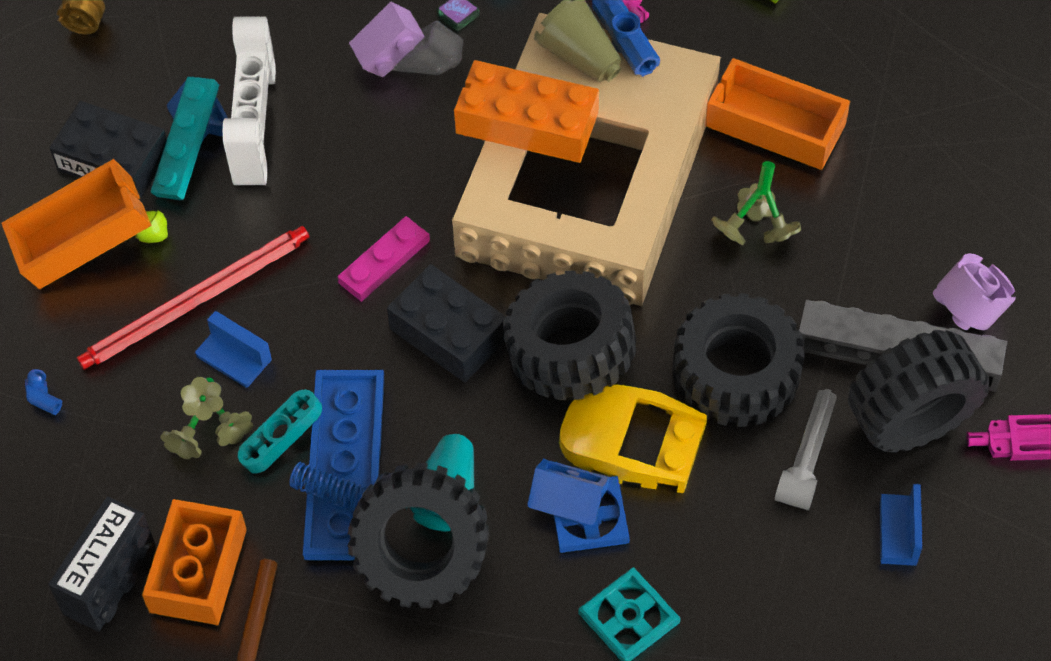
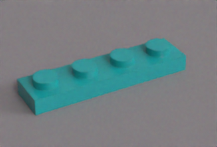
M187 77L151 189V193L156 197L184 200L220 86L214 79Z

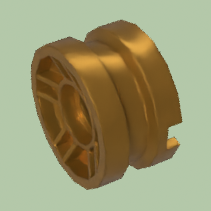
M62 0V4L57 12V15L60 16L59 22L75 33L92 34L97 31L100 19L105 11V4L102 0Z

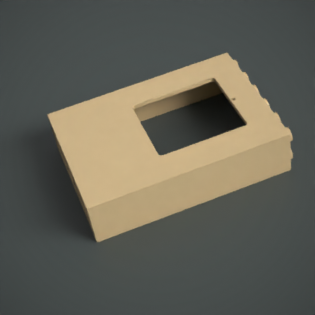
M539 13L516 70L598 88L599 113L590 137L642 150L616 223L613 226H606L564 214L561 215L560 219H557V212L509 200L508 197L527 150L485 141L452 219L455 257L470 263L478 262L489 265L499 271L508 270L523 274L529 279L544 280L547 279L546 276L548 274L556 272V275L565 274V271L572 270L576 271V274H582L583 271L595 274V278L598 279L599 276H602L611 281L612 285L618 286L624 293V297L628 299L629 304L642 306L706 128L707 103L718 85L720 57L648 39L660 57V65L651 74L643 77L639 74L635 75L622 53L617 52L622 59L619 65L621 71L609 82L606 80L598 82L543 48L534 40L536 30L541 34L545 28L541 22L547 14ZM603 28V30H604V32L606 33L607 37H608L609 40L611 41V36L609 35V33L607 32V30Z

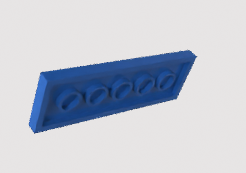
M316 370L314 395L322 404V412L319 418L312 424L310 470L315 467L316 471L321 469L322 473L326 471L327 476L332 473L333 478L336 475L338 479L343 477L344 482L346 480H349L350 484L355 482V487L358 484H361V488L364 486L368 487L370 484L373 485L380 471L384 370ZM307 494L303 544L304 560H355V557L350 556L348 551V542L350 540L348 529L354 513L351 508L346 509L345 506L341 507L340 503L336 505L334 501L330 503L329 500H323V497L318 498L317 495Z

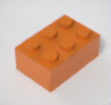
M176 499L172 500L142 594L149 613L219 625L247 531L241 511Z

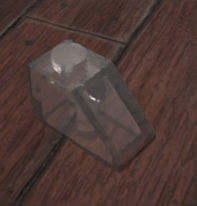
M436 20L421 29L425 37L393 69L402 72L440 75L450 68H455L460 63L464 39Z

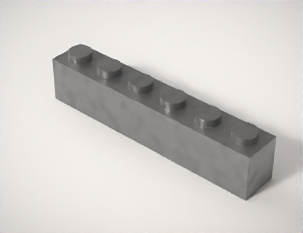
M806 300L799 329L804 340L803 349L806 353L867 365L874 358L877 359L886 349L899 345V342L907 338H915L917 334L924 332L930 334L933 330L952 331L966 340L988 375V391L996 392L1002 376L1007 341L997 339L991 335L981 336L966 333L957 328L947 329L932 326L923 321L913 322L898 319L889 314L879 315L864 312L859 308L830 305L825 301Z

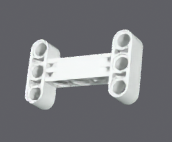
M266 16L234 17L233 41L237 61L231 118H224L223 143L233 185H266L267 161L263 141L268 84L275 83L276 75L268 21Z

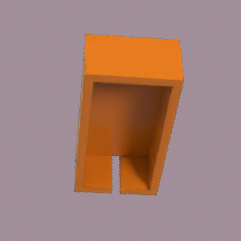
M732 58L721 78V83H718L707 103L705 126L823 170L846 125L850 101Z
M477 60L473 61L465 81L466 88L463 87L454 109L456 134L581 163L599 113L598 88Z
M114 159L1 223L20 274L38 289L45 287L152 226L145 208L139 200L140 196L132 177Z

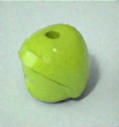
M159 210L146 211L152 226L136 234L135 237L144 243H157L165 240L168 237L167 220L164 214Z

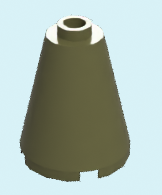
M563 0L541 22L545 27L540 34L537 30L535 32L534 40L540 46L598 82L604 80L609 82L621 71L619 65L622 59L585 0H574L573 2Z

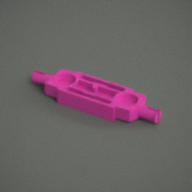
M1051 414L1008 416L1006 420L990 421L987 432H967V446H988L992 458L1009 457L1010 460L1051 459Z

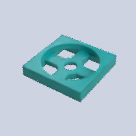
M634 567L579 608V615L621 661L633 660L680 623V617ZM637 590L644 594L633 600L625 599L619 591ZM606 599L615 609V616L605 624H602L598 619V612L601 604ZM656 604L661 620L660 624L653 629L643 617L644 612ZM626 609H633L636 612V618L630 621L623 618L622 613ZM624 628H632L641 639L635 644L628 645L619 643L614 636Z

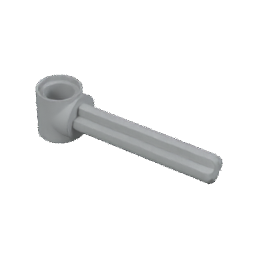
M829 389L817 392L793 467L788 468L786 471L783 470L776 491L775 501L809 511L817 485L813 471L837 400L836 395Z

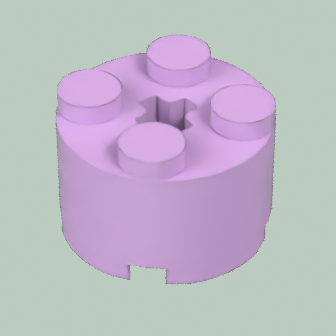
M970 253L965 254L938 283L937 288L933 291V295L937 301L945 305L953 314V321L960 328L968 330L970 327L979 330H987L1015 301L1016 297H1011L1015 289L999 268L993 264L987 268L980 263L983 259L982 257Z

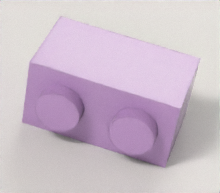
M390 2L349 44L364 70L384 77L425 36L409 10Z

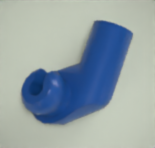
M31 370L25 380L27 401L31 405L56 415L62 407V400L48 394L47 382L45 381L46 374L42 370Z

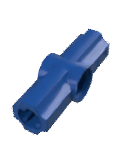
M592 0V8L611 36L612 45L617 52L622 53L634 74H639L642 77L651 74L660 65V57L640 29L639 17L629 12L622 0Z

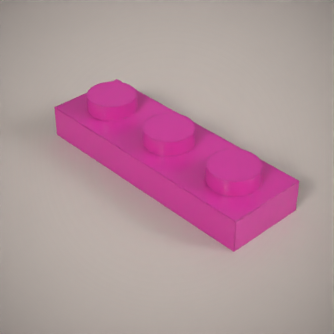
M405 216L337 276L338 283L362 302L430 241L429 233Z

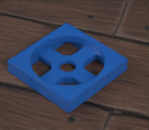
M618 476L610 477L606 491L613 497L615 505L599 507L594 525L553 515L560 553L629 543L630 538ZM618 519L612 531L600 537L598 527L602 521ZM578 525L584 529L586 539L570 534L564 527Z

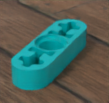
M305 389L295 392L240 446L238 459L249 472L261 473L269 468L319 418L322 412V404L313 392ZM304 404L309 406L305 411L300 409ZM291 415L296 420L294 423L289 418ZM278 426H288L283 436L273 438V432ZM266 440L271 444L270 447L264 443ZM255 452L260 454L256 459L251 457Z

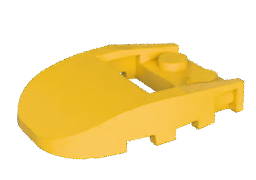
M607 385L603 387V392L595 396L593 393L584 395L585 399H574L563 420L559 437L561 451L569 462L586 471L592 472L595 470L608 477L618 476L619 484H622L623 481L641 483V487L656 489L658 483L678 486L677 492L684 493L706 427V414L661 392L623 385H613L611 387ZM636 403L647 406L649 404L666 410V414L671 415L655 467L619 456Z

